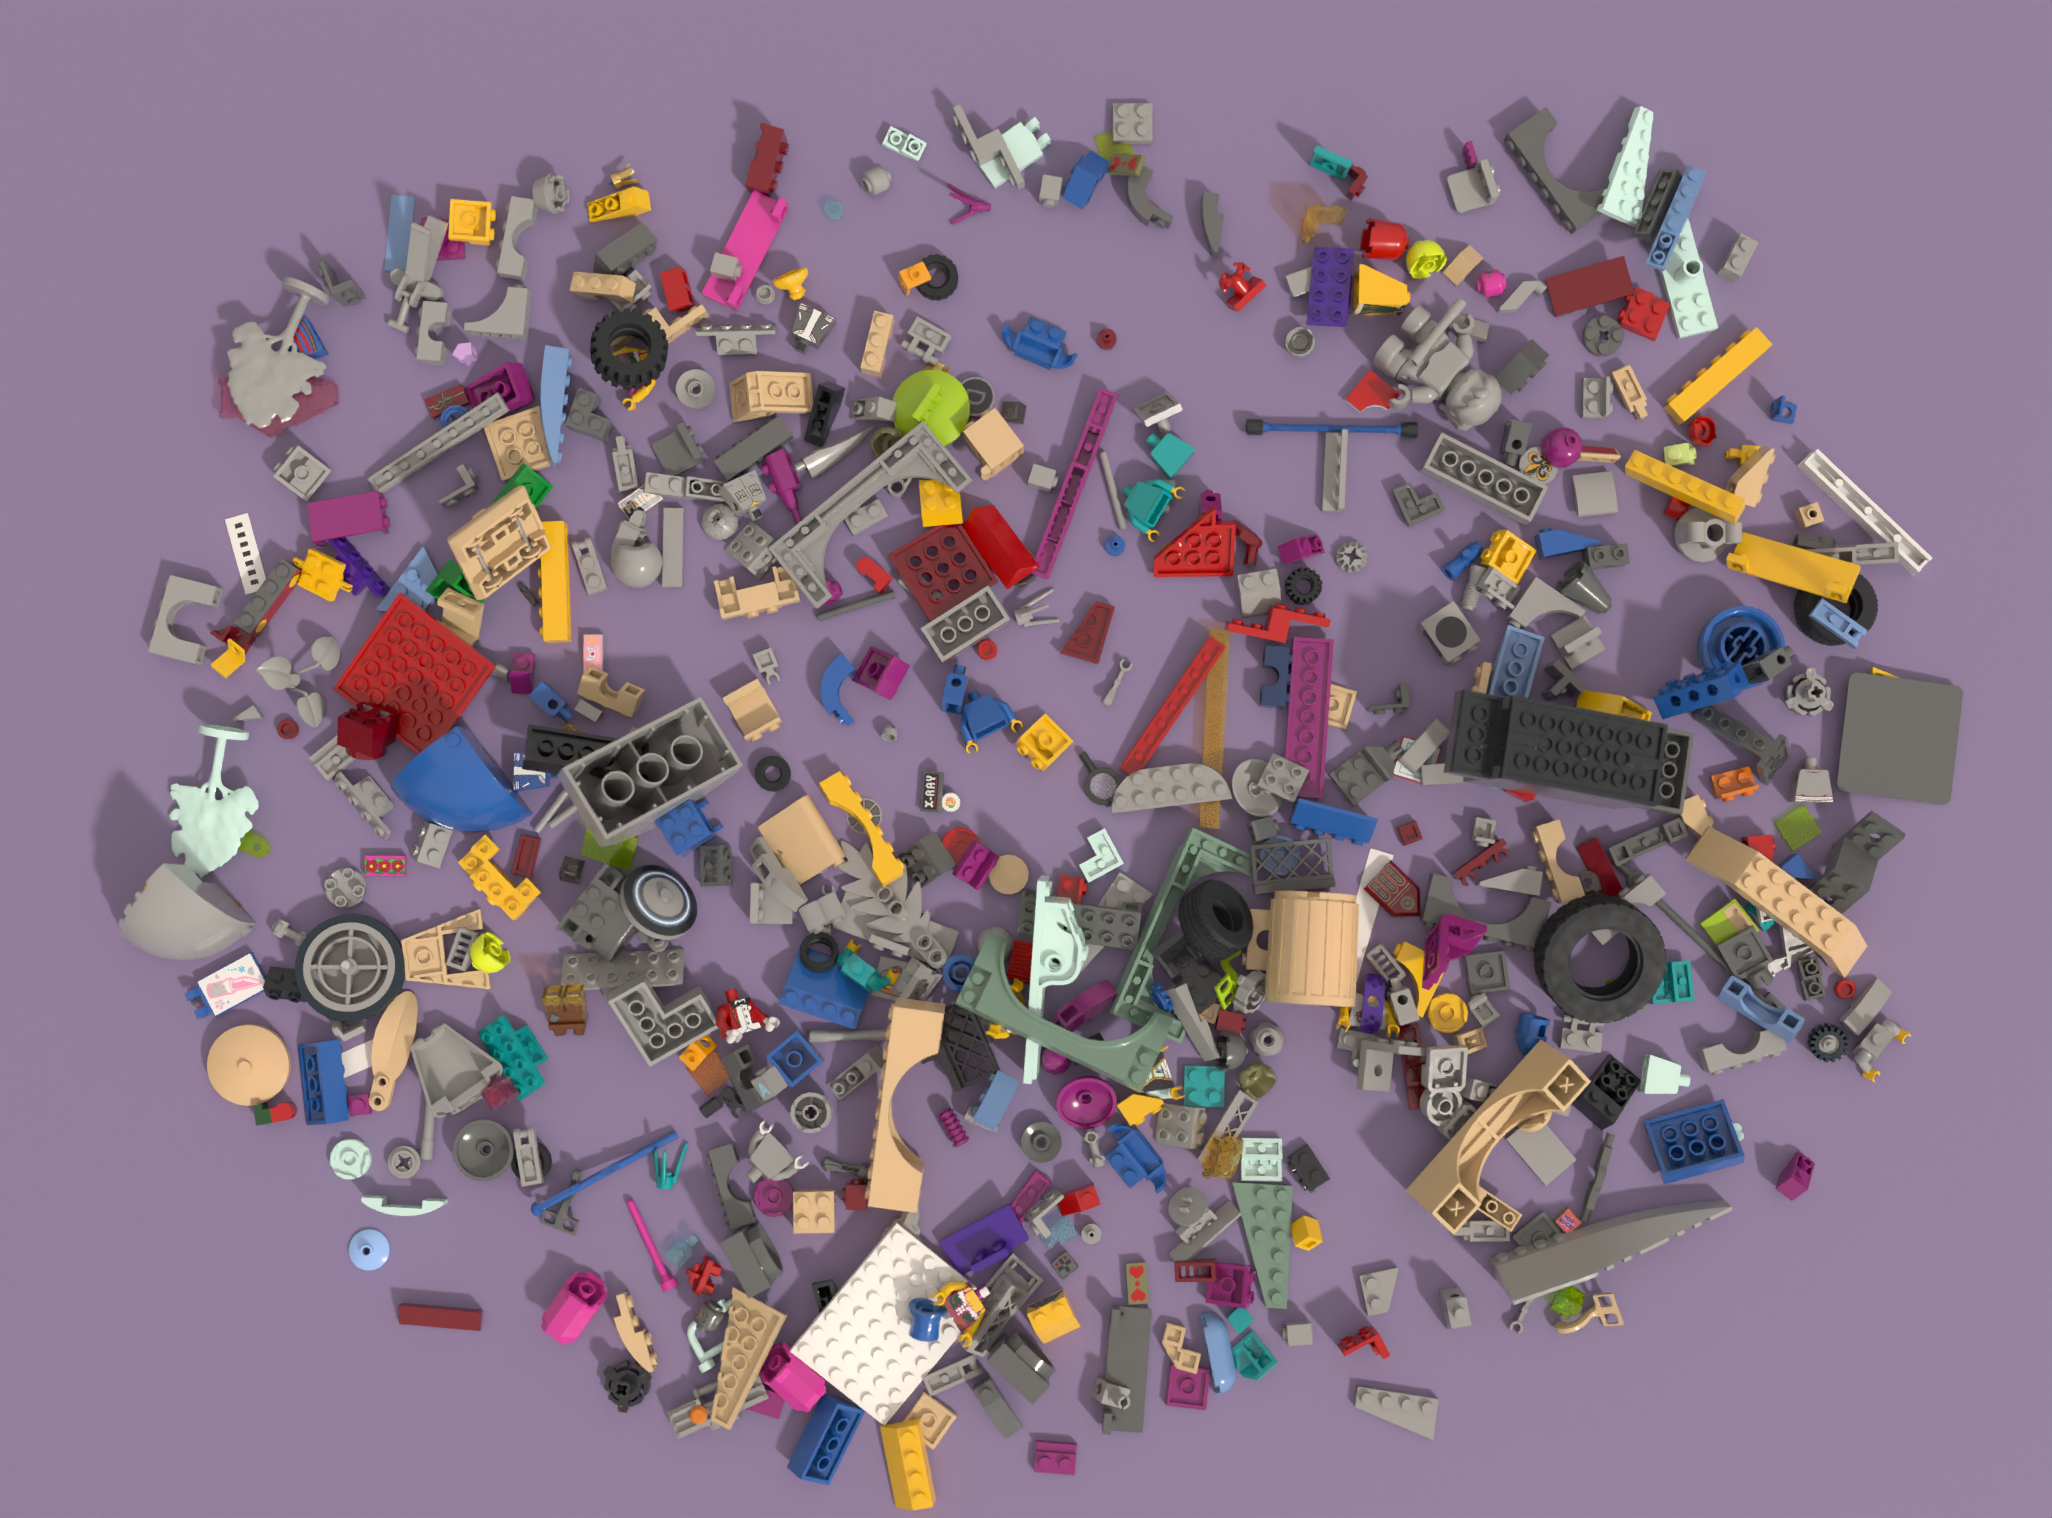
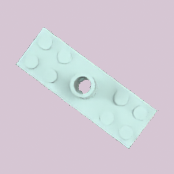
M1687 219L1665 270H1659L1667 301L1670 303L1669 308L1678 339L1713 331L1718 328L1703 274V264L1699 259L1690 222Z

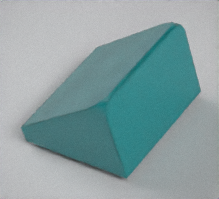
M1236 1307L1226 1315L1238 1334L1243 1332L1254 1321L1246 1308Z

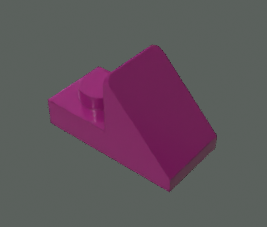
M514 653L513 671H509L512 693L531 694L533 691L535 654Z

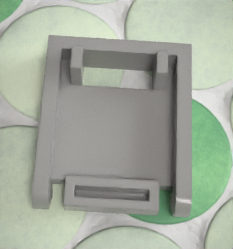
M1012 1252L985 1285L987 1288H993L1000 1276L1005 1274L1010 1277L1014 1284L1026 1288L1028 1294L1014 1312L1015 1314L1043 1282V1278ZM1017 1264L1021 1265L1032 1275L1028 1281L1014 1270ZM1015 1291L1010 1300L1016 1298L1019 1292Z

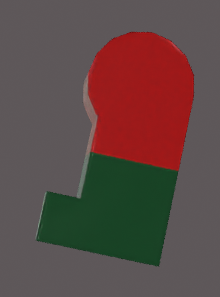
M283 1102L271 1108H268L267 1103L253 1105L256 1126L292 1119L297 1114V1106L293 1102Z

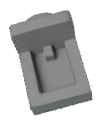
M1475 817L1471 841L1477 842L1476 845L1481 847L1495 844L1493 838L1496 821Z
M1485 993L1477 994L1469 1000V1011L1482 1028L1487 1027L1500 1018L1497 1011L1488 1001Z
M333 1020V1025H331L333 1033L336 1036L339 1035L343 1041L366 1031L365 1020L350 1022Z

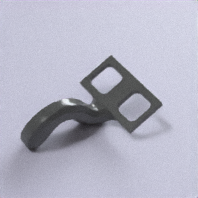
M575 1169L573 1171L569 1187L580 1182L581 1170ZM575 1194L562 1200L559 1209L556 1211L549 1208L543 1210L541 1223L575 1236L579 1220L568 1215V1208ZM545 1213L554 1215L556 1217L555 1223L546 1220ZM564 1220L573 1222L575 1224L574 1230L564 1227Z

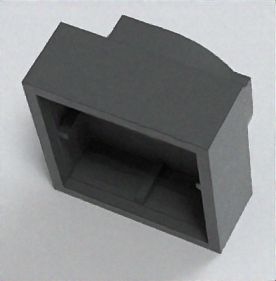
M760 1223L753 1227L750 1224L744 1225L728 1234L720 1242L748 1298L771 1287L776 1278L782 1275L783 1266L781 1258Z
M1016 1328L1009 1336L1004 1332L987 1353V1362L1032 1405L1050 1387L1049 1377L1055 1372L1054 1365L1032 1341Z

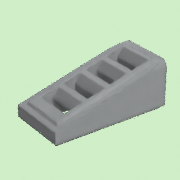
M459 926L445 965L462 971H468L471 963L470 948L474 940L478 938L479 933ZM462 933L471 936V940L462 938ZM460 941L469 944V947L459 945ZM458 949L466 951V955L458 953ZM459 957L464 959V961L460 962L455 960V958Z
M1382 943L1365 954L1380 976L1385 978L1388 986V977L1394 972L1398 971L1399 974L1396 976L1400 977V981L1406 977V973ZM1382 951L1384 953L1378 959H1373L1379 952ZM1385 958H1388V961L1379 967L1378 964ZM1391 964L1394 966L1388 972H1383V970H1385Z

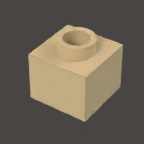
M1818 502L1794 511L1800 530L1824 521Z

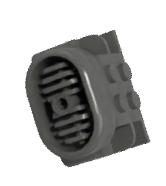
M605 863L555 929L564 932L582 947L594 949L607 960H613L621 953L637 932V928L625 915L620 901V889L628 875L614 864Z

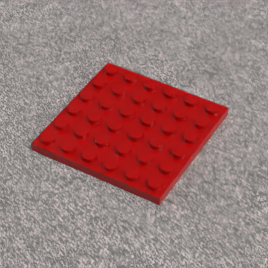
M399 593L333 689L354 706L363 701L397 713L396 738L416 754H419L453 729L497 665L404 593Z

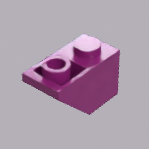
M1318 534L1295 538L1277 546L1284 565L1325 553L1323 543Z
M1798 1151L1779 1175L1775 1189L1793 1201L1808 1190L1815 1163Z

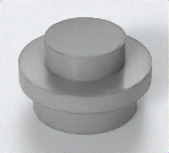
M761 285L757 288L755 296L760 304L768 305L774 301L775 291L769 285Z

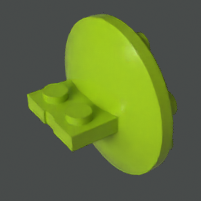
M923 370L914 373L900 384L893 396L892 401L897 402L895 422L893 423L896 428L903 432L904 436L924 421L945 447L961 436L965 430L964 427L969 422L971 407L968 394L963 385L946 372Z

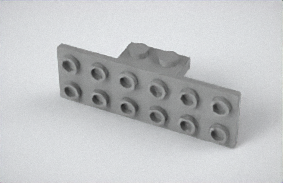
M845 892L841 906L846 916L843 917L844 920L833 925V928L873 943V948L882 951L884 947L892 950V955L900 958L903 955H908L927 962L912 942L896 943L893 941V938L901 934L885 933L868 928L866 926L867 923L886 916L869 915L852 910V905L871 898ZM929 921L927 930L943 948L949 959L959 932ZM929 941L923 943V947L929 945ZM936 956L935 961H940L941 956Z
M665 949L661 952L653 950L621 951L613 960H607L599 953L564 954L561 990L602 989L605 999H608L609 992L643 973L652 987L683 985L684 949Z

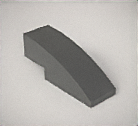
M1204 192L1201 206L1203 234L1212 258H1217L1224 214L1216 213L1219 194Z

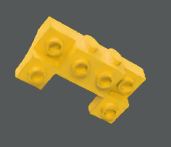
M485 834L458 863L470 875V878L473 880L472 885L478 891L483 890L487 895L485 898L490 904L500 906L512 920H517L542 892L529 878H526L517 887L490 860L500 848Z

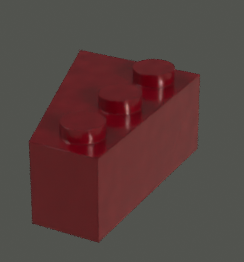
M761 123L759 129L762 130L760 141H756L755 148H757L754 160H751L745 185L749 192L757 191L770 197L771 193L776 191L778 183L776 178L782 172V159L788 153L789 144H787L784 129Z

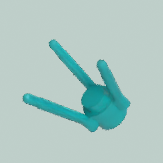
M687 1142L684 1143L673 1175L671 1171H666L667 1151H663L662 1171L659 1170L657 1150L653 1151L656 1188L664 1190L673 1189V1183H677L678 1174L688 1147Z

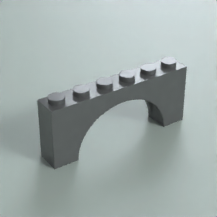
M1546 107L1510 131L1504 139L1505 146L1510 152L1514 153L1519 166L1524 167L1527 171L1529 180L1537 185L1540 195L1550 203L1552 212L1560 217L1563 227L1573 234L1603 214L1596 210L1598 205L1603 202L1604 197L1602 194L1605 187L1603 186L1590 192L1575 191L1562 185L1551 174L1545 161L1544 144L1547 135L1555 128L1558 122Z
M1434 873L1429 875L1419 921L1424 922V926L1434 928L1441 917L1450 913L1487 925V932L1483 936L1485 941L1495 942V939L1503 941L1502 945L1514 947L1517 944L1522 946V950L1534 952L1539 932L1547 922L1551 902L1528 897L1522 910L1512 919L1499 924L1482 923L1468 916L1457 904L1452 889L1453 878Z

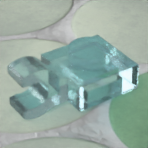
M694 1233L685 1243L679 1239L665 1253L666 1257L679 1269L694 1254L691 1248L700 1238Z

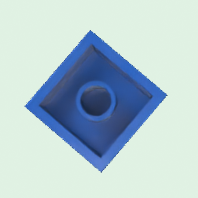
M800 1030L794 1032L766 1056L773 1066L775 1065L791 1088L825 1061Z

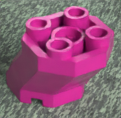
M574 1272L543 1314L542 1330L562 1345L575 1342L606 1300L608 1294L604 1290L605 1282L592 1272H586L585 1274Z
M783 1342L782 1345L774 1344L764 1361L763 1369L761 1368L759 1371L763 1383L769 1385L795 1410L809 1412L812 1406L826 1392L825 1379L790 1351L791 1345Z

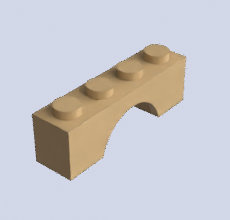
M1553 820L1532 827V839L1534 843L1538 844L1540 850L1538 851L1540 861L1544 862L1546 868L1544 874L1547 881L1551 882L1553 888L1551 889V895L1554 901L1557 900L1559 904L1585 896L1579 877L1564 873L1557 864V848L1566 839L1560 820Z

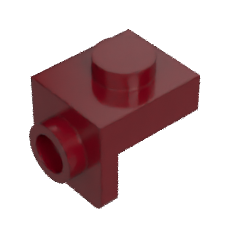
M1354 165L1350 167L1348 175L1355 179L1345 195L1351 201L1355 195L1359 197L1365 189L1363 185L1368 178L1366 172L1361 167H1355Z

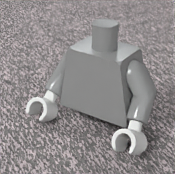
M767 1119L761 1122L759 1129L750 1139L747 1151L750 1157L748 1163L752 1168L745 1175L752 1183H755L761 1176L766 1181L770 1179L773 1181L788 1179L809 1164V1162L804 1165L801 1164L800 1158L804 1155L795 1159L770 1133L773 1124L770 1128H766L764 1123Z

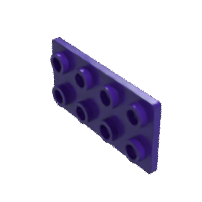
M1314 247L1307 325L1346 327L1353 280V249Z
M1007 1204L942 1239L940 1245L955 1270L962 1275L971 1270L975 1274L1009 1256L1011 1249L1028 1241L1029 1236L1011 1205Z

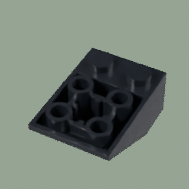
M1609 1054L1589 1078L1591 1082L1571 1104L1598 1128L1603 1130L1615 1124L1641 1080L1614 1056Z

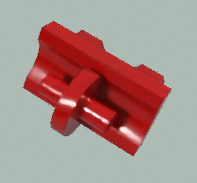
M704 1255L701 1264L695 1262L693 1269L686 1268L685 1271L686 1274L690 1275L688 1283L693 1284L691 1290L695 1292L694 1295L701 1297V1294L712 1295L715 1284L707 1281L709 1274L718 1277L722 1270L721 1265L714 1262L709 1256Z

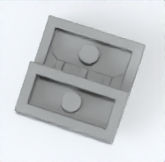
M1612 471L1572 475L1571 482L1575 494L1574 504L1578 517L1618 512Z

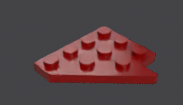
M1212 506L1154 556V577L1233 576L1235 521H1216V506Z

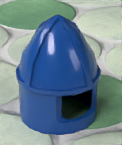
M1519 1014L1517 1029L1515 1030L1516 1042L1524 1056L1540 1040L1546 1042L1548 1037L1545 1036V1033L1550 1023L1549 1019L1532 1014Z

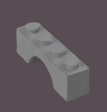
M511 196V201L507 203L506 207L508 217L507 221L503 223L504 238L499 244L501 254L500 259L496 261V271L501 278L525 282L528 262L517 252L516 241L522 230L536 224L538 207L533 199Z
M1649 873L1646 875L1641 874L1634 880V885L1630 888L1627 886L1618 893L1621 900L1624 899L1630 903H1643L1650 907L1666 895L1665 891ZM1602 929L1592 933L1604 945L1619 932Z
M1765 1028L1755 1030L1749 1047L1739 1053L1730 1052L1721 1043H1713L1697 1048L1704 1072L1711 1073L1712 1075L1723 1073V1069L1728 1067L1731 1069L1740 1068L1744 1062L1762 1061L1761 1057L1767 1055L1770 1058L1781 1055V1051L1787 1050L1785 1041Z

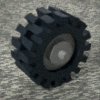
M1824 1023V1026L1817 1025V1029L1813 1028V1033H1809L1808 1036L1810 1038L1808 1044L1815 1057L1828 1063V1061L1836 1062L1835 1059L1837 1058L1838 1060L1842 1059V1054L1845 1056V1049H1848V1039L1839 1027Z

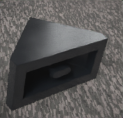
M833 1279L812 1283L819 1313L838 1292V1287Z

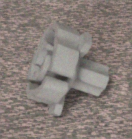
M1806 668L1805 673L1798 674L1789 679L1790 684L1796 683L1799 679H1804L1795 686L1794 697L1792 696L1793 685L1784 687L1785 704L1788 709L1798 716L1805 714L1807 716H1814L1823 710L1830 711L1834 706V703L1830 700L1831 689L1830 687L1823 686L1826 684V679L1818 675L1815 668ZM1798 704H1799L1800 706H1802L1803 708H1807V709L1815 708V709H1814L1813 711L1807 712V711L1801 710V709L1798 707Z
M1259 970L1257 972L1252 971L1246 977L1238 974V979L1236 980L1238 986L1235 990L1236 1000L1232 1011H1242L1245 1014L1253 1013L1260 1007L1259 1001L1263 1002L1265 1000L1266 974Z

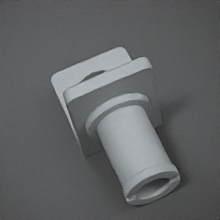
M1097 1377L1091 1394L1093 1398L1102 1404L1121 1409H1127L1130 1405V1399L1128 1398L1130 1389L1110 1384L1103 1378ZM1101 1384L1102 1389L1100 1394L1098 1395V1388Z

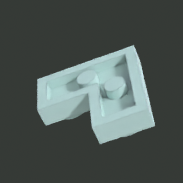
M1105 828L1087 838L1096 854L1095 857L1079 865L1088 883L1124 864Z

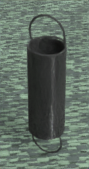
M526 586L520 588V592L533 607L539 603Z

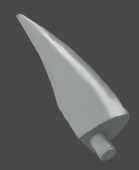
M874 425L846 439L817 448L802 456V461L794 465L795 469L799 472L806 468L812 479H815L852 452L871 432Z

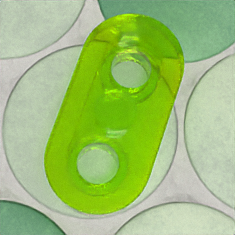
M248 831L245 833L238 850L254 857L263 858L270 853L271 845L267 839ZM257 844L261 845V849L259 851L256 850Z

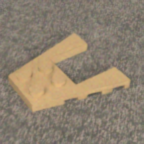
M475 910L401 940L406 980L491 989L489 973L477 970L448 974L447 965H445L446 953L443 935L457 933L459 926L472 931L484 929L482 910Z

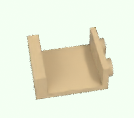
M447 588L437 603L438 606L443 607L441 623L473 646L479 639L484 604Z
M758 678L723 697L725 704L732 712L747 741L755 742L763 737L762 733L768 730L769 732L780 728L779 724L783 722Z

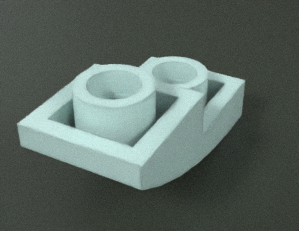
M890 126L881 145L902 156L919 161L927 143Z

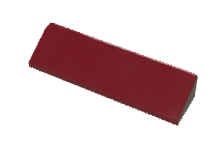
M1593 838L1577 846L1576 849L1599 893L1619 897L1618 893L1623 887L1599 840Z
M401 1303L398 1307L399 1324L481 1331L483 1310Z

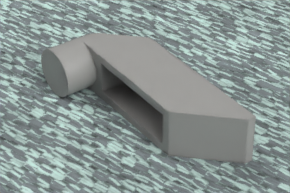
M1523 281L1499 308L1497 313L1515 312L1533 291L1540 296L1547 286L1542 281Z

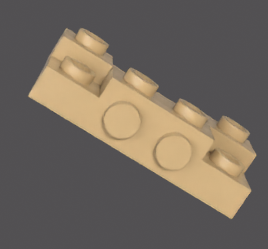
M776 566L772 567L775 577L774 582L737 590L734 577H729L730 579L723 581L715 580L714 584L721 618L723 620L738 616L754 618L759 616L761 612L766 611L767 614L775 613L782 606L801 602L797 584L783 566L778 568Z

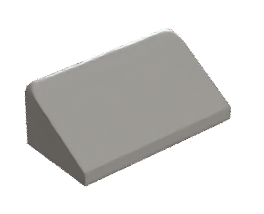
M1312 266L1285 275L1291 296L1296 297L1310 291Z
M1459 314L1449 324L1446 331L1452 333V324H1457L1461 329L1467 328L1468 326L1464 322L1466 316ZM1474 319V327L1470 335L1471 339L1484 343L1487 339L1490 324Z

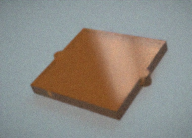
M715 1050L708 1054L694 1071L688 1066L686 1067L687 1071L707 1096L716 1088L722 1087L723 1083L730 1078L721 1057Z

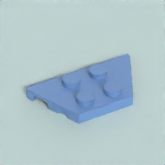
M423 547L420 549L376 608L377 610L386 612L399 593H404L423 609L428 610L436 598L425 590L438 573L426 549Z

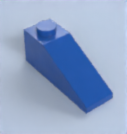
M1552 528L1541 529L1540 533L1534 536L1539 560L1581 552L1588 547L1602 545L1600 540L1559 529L1552 530Z

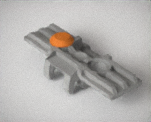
M759 1373L740 1411L769 1398ZM719 1380L699 1389L694 1388L695 1400L667 1412L678 1439L704 1427L710 1426L712 1430L722 1427L711 1420L714 1400L705 1402L702 1397L717 1390ZM739 1412V1414H738L736 1420L741 1419V1414H740V1412Z

